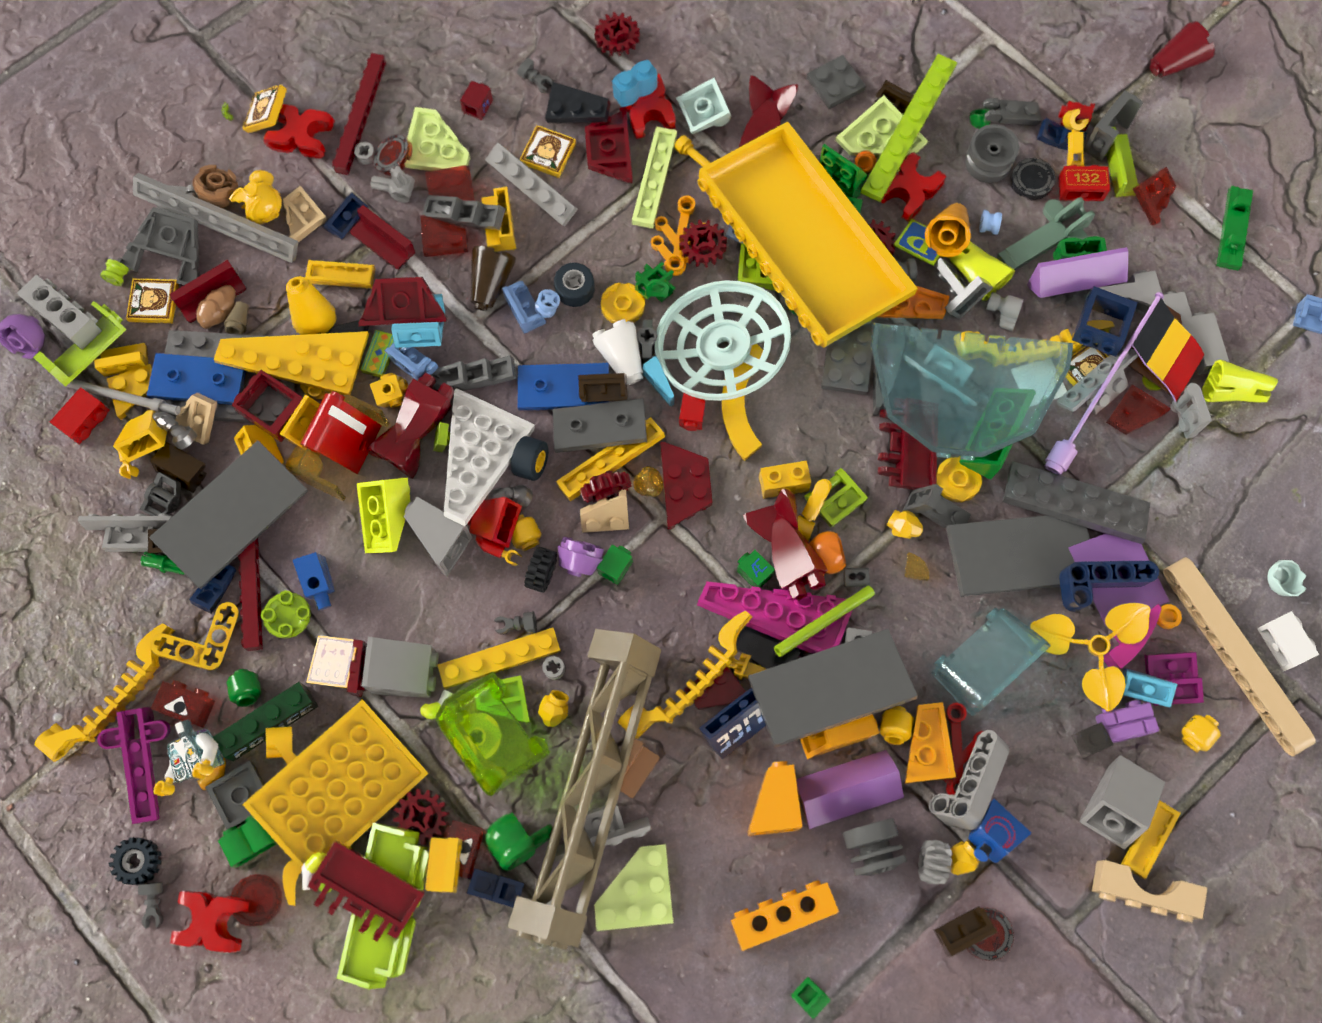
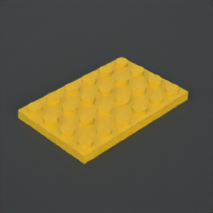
M362 699L242 805L302 870L303 864L313 854L318 852L327 854L335 840L347 847L352 845L372 826V823L377 822L429 773Z

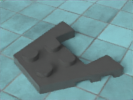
M153 207L139 227L138 235L133 242H129L126 247V253L117 261L127 266L129 270L138 272L144 250L181 260L182 265L176 283L185 285L199 277L198 220Z

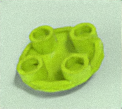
M287 590L271 598L261 612V618L268 632L278 638L285 639L295 637L303 632L308 626L311 617L310 606L305 598Z

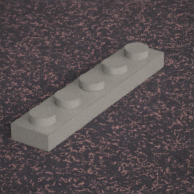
M497 142L485 160L561 225L566 226L578 210V208L500 143Z

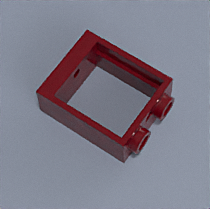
M260 370L258 374L250 379L248 386L243 392L237 394L232 406L238 414L279 442H282L285 437L280 435V432L303 397L263 370ZM268 386L291 401L271 426L248 411Z

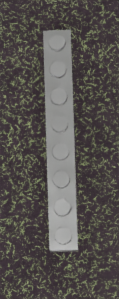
M137 173L133 176L134 196L176 214L198 220L199 224L290 263L296 260L297 240L143 174Z

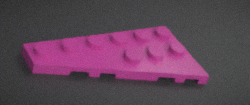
M706 582L697 606L728 619H732L736 615L747 611L753 616L746 624L747 627L784 641L846 599L836 598V595L816 596L807 592V597L798 601L792 599L788 590L773 589V591L761 590V587L742 588L737 587L735 584ZM852 611L797 646V648L814 654L838 646Z

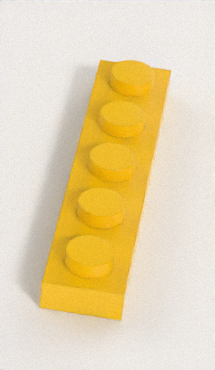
M650 417L646 420L647 442L606 447L557 480L556 483L571 502L581 495L580 488L584 487V484L590 483V478L603 474L606 471L615 472L665 438L664 432Z
M550 628L438 664V669L445 689L559 653L561 650L555 630Z

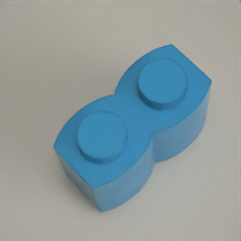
M649 60L641 61L635 64L631 70L623 71L613 78V96L620 106H629L635 103L639 97L651 94L658 87L657 70Z

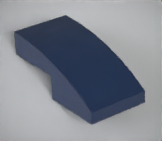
M1045 118L1041 122L1037 140L1063 150H1068V133H1071V130ZM1081 130V132H1084V144H1085V140H1086V137H1087V132Z
M228 564L202 589L197 588L189 599L190 603L212 614L229 587L236 568Z
M474 868L466 894L514 907L516 897L521 896L524 883Z

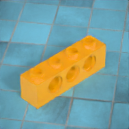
M820 880L806 884L807 890L797 894L796 889L781 894L783 900L773 903L771 898L758 903V910L749 912V909L746 908L734 913L735 919L730 921L741 950L749 949L839 913L828 883L821 884ZM804 897H809L813 900L814 907L810 912L803 911L800 906V902ZM780 906H785L790 911V917L785 922L780 921L776 916V911ZM758 915L766 920V927L763 931H756L752 926L754 917Z

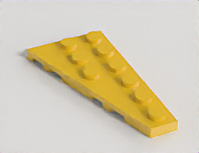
M366 331L220 339L214 362L257 374L260 370H263L273 378L328 392L334 391L350 397L369 333Z

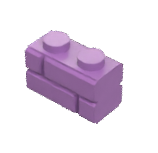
M1140 700L1125 703L1126 708L1117 709L1116 706L1111 711L1101 709L1102 713L1097 715L1095 719L1101 731L1100 734L1103 733L1106 736L1104 744L1108 745L1158 732L1159 727L1156 718H1154L1151 704L1149 702L1141 704Z

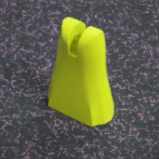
M971 241L961 254L949 257L969 283L977 276H980L992 285L993 289L982 298L983 301H987L991 297L992 292L996 293V290L1004 287L1015 274V270L1012 267L989 255Z
M1216 360L1204 382L1202 393L1205 402L1244 401L1263 403L1268 402L1271 396L1270 391L1275 389L1278 379L1245 369L1224 360Z

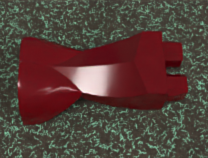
M750 76L749 99L753 115L745 127L739 147L780 126L781 119L788 112L797 95L799 84H792L773 90L757 77Z
M426 372L418 381L413 378L407 387L395 425L382 433L367 447V451L371 456L388 461L411 479L414 478L419 468L420 440L430 433L446 416L452 407L450 400L454 394L453 388L445 383H442L438 391L433 390L432 387L437 381Z
M784 488L777 496L774 505L743 515L745 522L752 530L771 542L773 564L781 589L788 590L793 600L799 601L807 597L808 594L804 585L808 583L813 590L820 589L826 585L823 574L828 572L825 563L798 530L796 497L792 491Z

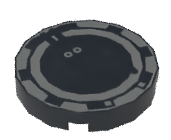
M1028 158L1018 162L1013 169L1010 180L1012 188L1021 197L1023 195L1030 200H1037L1046 197L1055 185L1056 176L1053 168L1044 160Z

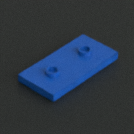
M156 353L147 396L151 399L187 401L193 394L199 393L217 401V404L232 405L237 394L243 391L246 371L215 363L212 357Z
M609 363L518 365V411L553 410L608 403L609 401L581 402L579 398L578 375L609 374Z

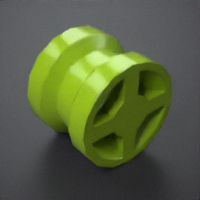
M108 259L106 269L101 272L100 277L110 284L122 286L124 282L123 276L128 274L129 268L116 260Z

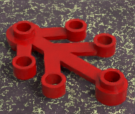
M957 702L950 704L945 711V716L951 723V751L956 777L943 779V781L947 784V794L954 796L956 793L954 786L960 783L963 776V765L971 756L977 736L984 732L978 731L975 733L972 741L962 751L961 721L966 718L967 710L964 705ZM952 710L958 711V718H953L951 716Z

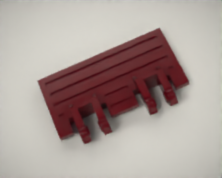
M893 398L892 408L901 411L883 409L880 410V417L895 420L897 424L883 422L879 424V430L891 433L890 452L900 453V455L885 452L879 453V461L896 464V468L881 466L878 467L877 474L888 476L889 486L915 490L936 484L938 404L910 398Z
M335 840L307 885L308 888L317 892L322 883L325 884L313 904L316 907L322 905L330 888L339 892L335 901L328 908L329 911L327 913L332 916L344 896L348 899L342 908L359 918L363 917L367 909L370 910L358 930L361 933L368 930L375 914L382 917L384 920L379 928L376 929L372 938L376 942H378L389 923L393 925L387 934L397 939L425 894L424 891Z

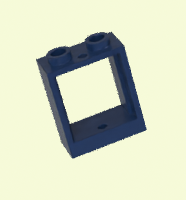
M1093 286L1085 301L1072 340L1116 357L1125 343L1138 302ZM1091 310L1122 320L1123 323L1119 335L1115 336L1086 325Z

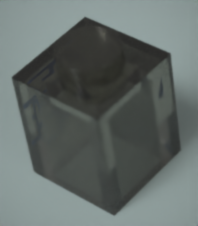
M1102 722L1072 735L1082 758L1114 745Z

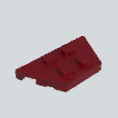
M621 107L619 112L608 117L607 122H593L585 126L587 164L589 170L627 183H633L626 107Z
M423 276L375 279L372 292L365 305L364 313L359 320V326L446 322L447 317Z
M660 442L667 527L672 529L676 524L685 519L688 520L695 516L697 512L712 506L709 461L704 456L666 442Z

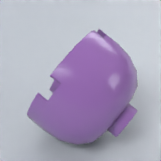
M13 314L0 322V343L10 352L15 354L19 351L25 353L22 356L23 358L32 359L41 351L44 345L45 334L36 318L22 314Z

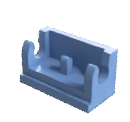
M523 281L502 288L504 297L524 334L546 324L542 315L536 313L534 309L535 301Z
M1307 294L1297 305L1293 326L1322 334V298Z
M393 343L384 350L396 366L417 381L425 372L432 375L439 368L435 362L431 361L429 357H426L414 347H402L399 350V348H395Z

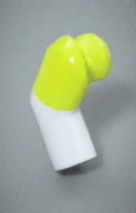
M443 690L438 702L422 705L420 709L421 715L426 719L444 716L455 694Z
M315 853L303 864V890L310 889L307 885L325 858L326 853Z

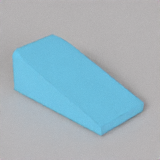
M654 356L643 364V375L668 405L672 407L674 405V394L657 356Z
M1124 668V696L1171 708L1177 683Z

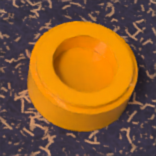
M1172 604L1161 606L1157 624L1163 629H1173L1178 626L1182 620L1180 610Z

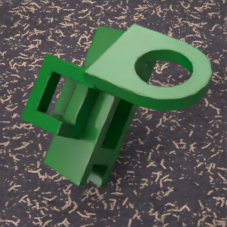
M663 262L655 268H651L646 264L644 265V272L640 273L637 271L635 273V281L637 282L635 283V290L647 300L650 297H656L659 301L664 302L673 294L676 288L669 282L674 271L670 270L667 273L663 270Z

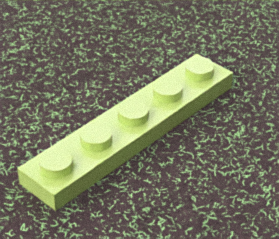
M656 127L632 217V225L654 228L677 138V130Z

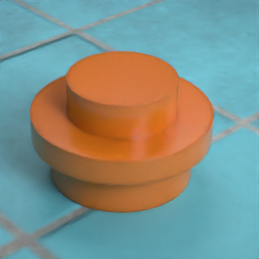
M868 150L861 151L855 158V165L865 173L871 172L877 163L876 156Z

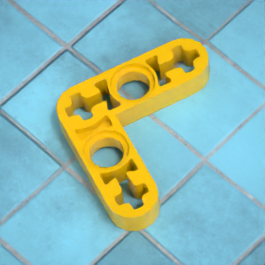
M225 602L218 606L204 645L161 633L154 636L151 640V650L155 655L204 670H216L220 667L238 618V608L231 602ZM227 607L231 608V613L234 614V617L229 616L226 625H231L230 629L223 625H215L216 621L222 623L223 614L220 611H225ZM215 630H223L226 633L225 641L222 643L214 642L212 640V633ZM162 639H166V644L174 646V641L179 642L175 649V656L169 655L172 652L171 649L164 648L162 652L158 651V646L155 645L156 641L161 642ZM208 644L217 648H223L222 652L216 650L215 658L218 659V662L212 663L211 666L206 665L207 661L203 659L204 656H209L212 648H207ZM188 645L194 649V655L191 658H181L179 650L183 646Z

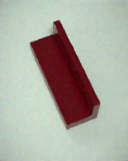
M364 205L357 210L361 220L350 230L351 235L396 270H399L416 253L412 242Z
M226 260L169 295L188 323H192L197 320L199 303L207 297L211 290L218 289L224 285H231L236 291V296L246 291L247 288L230 262Z

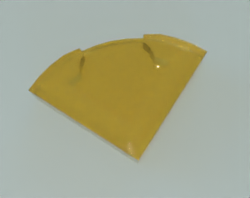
M908 552L904 577L928 581L929 570L926 563L919 556Z

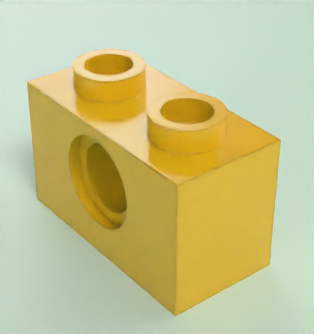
M807 460L760 468L759 481L763 499L777 497L784 488L792 491L794 494L808 492L811 486V478Z

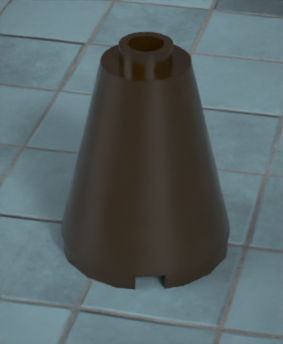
M474 246L471 251V303L475 304V309L487 311L488 308H493L515 265L516 258L505 251H502V253L495 252V248Z

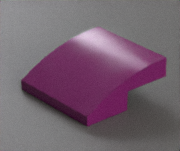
M1196 652L1144 655L1147 675L1178 684L1172 705L1204 703L1202 678L1198 677Z

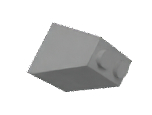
M416 497L414 502L411 501L407 505L404 518L442 574L448 576L473 537L467 526L444 517L442 510Z
M368 637L362 687L373 695L430 698L431 691H435L436 677H433V669L438 666V653L435 652L436 650L432 645Z
M1119 755L1108 766L1079 822L1119 847L1126 849L1149 829L1165 782L1134 764L1131 760Z

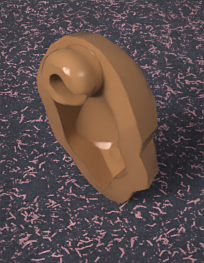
M224 285L218 289L211 290L207 297L199 303L197 321L202 328L208 329L213 325L222 323L234 308L236 291L231 285Z

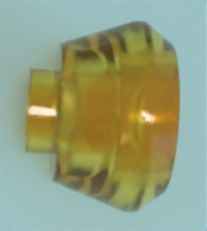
M646 466L635 476L633 487L642 496L657 497L663 489V480L657 469Z

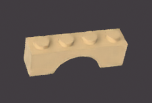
M1101 860L1096 863L1092 892L1099 893V898L1115 902L1116 898L1125 901L1126 906L1141 909L1143 905L1150 907L1151 913L1167 916L1168 912L1176 914L1177 920L1193 923V919H1203L1207 887L1184 881H1174L1165 892L1153 895L1137 885L1129 866Z

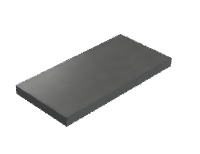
M256 441L149 538L198 588L202 589L301 499L308 490L259 441Z
M1047 515L953 524L946 527L960 597L1060 586L1059 574L1061 570L1075 562L1068 547L1090 540L1086 527ZM1072 571V576L1077 579V574Z
M889 629L748 676L774 747L904 704L918 697Z

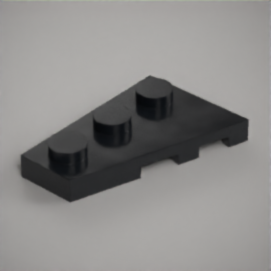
M553 82L545 119L547 123L607 122L611 102L609 98Z

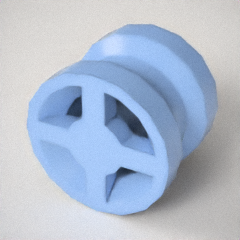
M983 210L979 232L990 231L992 234L997 235L1001 226L1002 213L992 214L988 210Z
M550 289L542 290L534 306L536 313H540L543 318L553 317L560 303L559 295Z

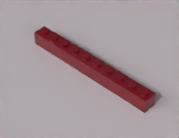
M371 53L370 58L367 59L363 78L359 82V90L356 91L351 113L348 114L347 125L344 126V133L340 138L339 148L336 149V157L332 161L335 173L349 176L355 158V147L360 143L386 66L384 55Z
M257 538L238 555L240 561L239 574L241 575L239 587L242 595H240V603L242 604L240 615L243 618V624H241V631L243 633L241 644L247 651L263 650L259 539Z

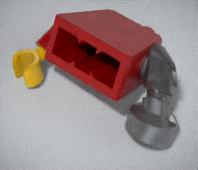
M524 485L493 489L467 523L470 526L469 532L476 536L475 541L484 552L498 558L504 557L506 562L512 566H517L518 564L512 562L511 557L515 554L520 557L522 556L515 550L506 551L505 548H509L520 511L531 503L533 497L531 489Z

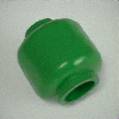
M239 669L227 679L229 699L232 703L237 704V706H251L260 698L262 693L260 681L255 672Z

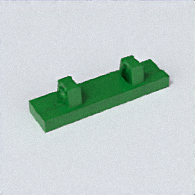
M1231 186L1228 190L1216 264L1218 267L1239 271L1242 267L1253 190L1242 189L1236 186Z

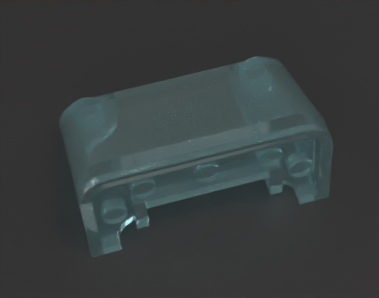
M995 607L985 616L988 621L951 655L946 657L943 654L933 663L936 668L931 673L959 703L965 706L971 716H974L989 704L1051 646L1042 636L1004 608L998 610Z

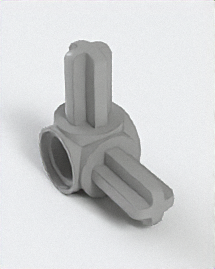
M396 166L395 169L390 170L391 179L378 176L371 178L372 189L387 191L394 200L406 203L410 200L415 180L410 175L404 174L401 167Z

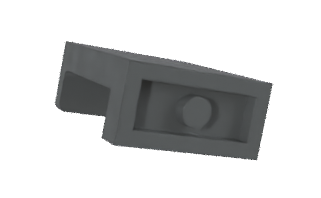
M1125 90L1095 126L1084 151L1102 162L1119 133L1112 127L1115 124H1119L1128 129L1141 108L1143 101Z

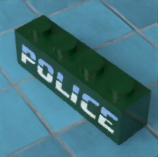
M297 682L212 738L218 743V748L223 757L234 762L266 741V728L288 727L319 706L307 686Z

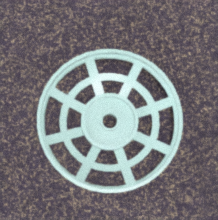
M741 281L711 282L688 291L667 309L656 331L655 354L667 380L683 393L704 400L720 401L735 399L761 388L778 373L790 350V323L780 302L763 288ZM719 292H741L750 294L754 298L748 308L736 304L721 305ZM710 295L712 307L699 312L690 320L679 314L683 308L693 301ZM762 301L767 303L776 312L781 320V326L769 330L764 319L756 313ZM723 312H735L743 314L738 322L724 320ZM714 314L715 322L710 323L704 329L696 326L698 322ZM753 319L763 333L750 336L745 327ZM675 321L683 327L678 338L677 350L663 351L665 334L671 322ZM689 332L697 336L696 348L684 350ZM784 334V348L776 365L766 362L771 349V339ZM722 342L730 343L726 348L718 347ZM764 342V350L760 359L749 355L751 345ZM699 357L704 365L696 373L688 365L685 358ZM664 359H679L683 370L691 378L681 385L669 372ZM743 362L752 366L746 373L734 377L733 368L738 367ZM714 369L724 371L725 380H713L705 378V376ZM759 369L768 372L765 377L745 389L736 390L737 383L750 378ZM700 382L710 386H727V393L708 394L691 389Z

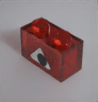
M173 680L172 684L163 681L151 706V710L204 728L215 703V700L208 697L209 692L195 688L194 692L186 689L187 685Z
M453 820L452 825L448 824L445 830L444 839L459 838L462 840L458 877L470 880L485 829Z

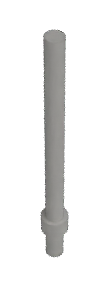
M75 379L66 386L77 390L81 387L89 393L147 407L155 412L179 415L181 411L180 406L166 403L162 399H149Z

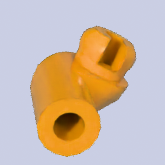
M216 753L214 763L211 765L213 766V772L208 776L206 775L204 780H197L202 790H206V786L225 775L226 760L219 753Z

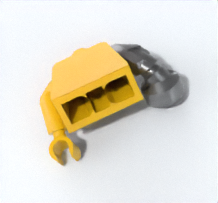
M147 410L144 414L126 423L113 445L118 451L120 462H123L119 469L120 475L131 479V476L137 477L139 469L136 466L130 465V462L163 447L167 431L171 432L173 436L172 442L178 449H184L192 444L197 437V433L189 426H179L175 420L176 417L166 412Z

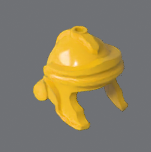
M256 170L250 175V182L244 188L240 187L235 190L229 200L232 203L237 202L239 204L244 202L245 204L241 208L246 210V218L262 225L279 216L282 199L279 192L272 186L274 181L273 175L264 170Z

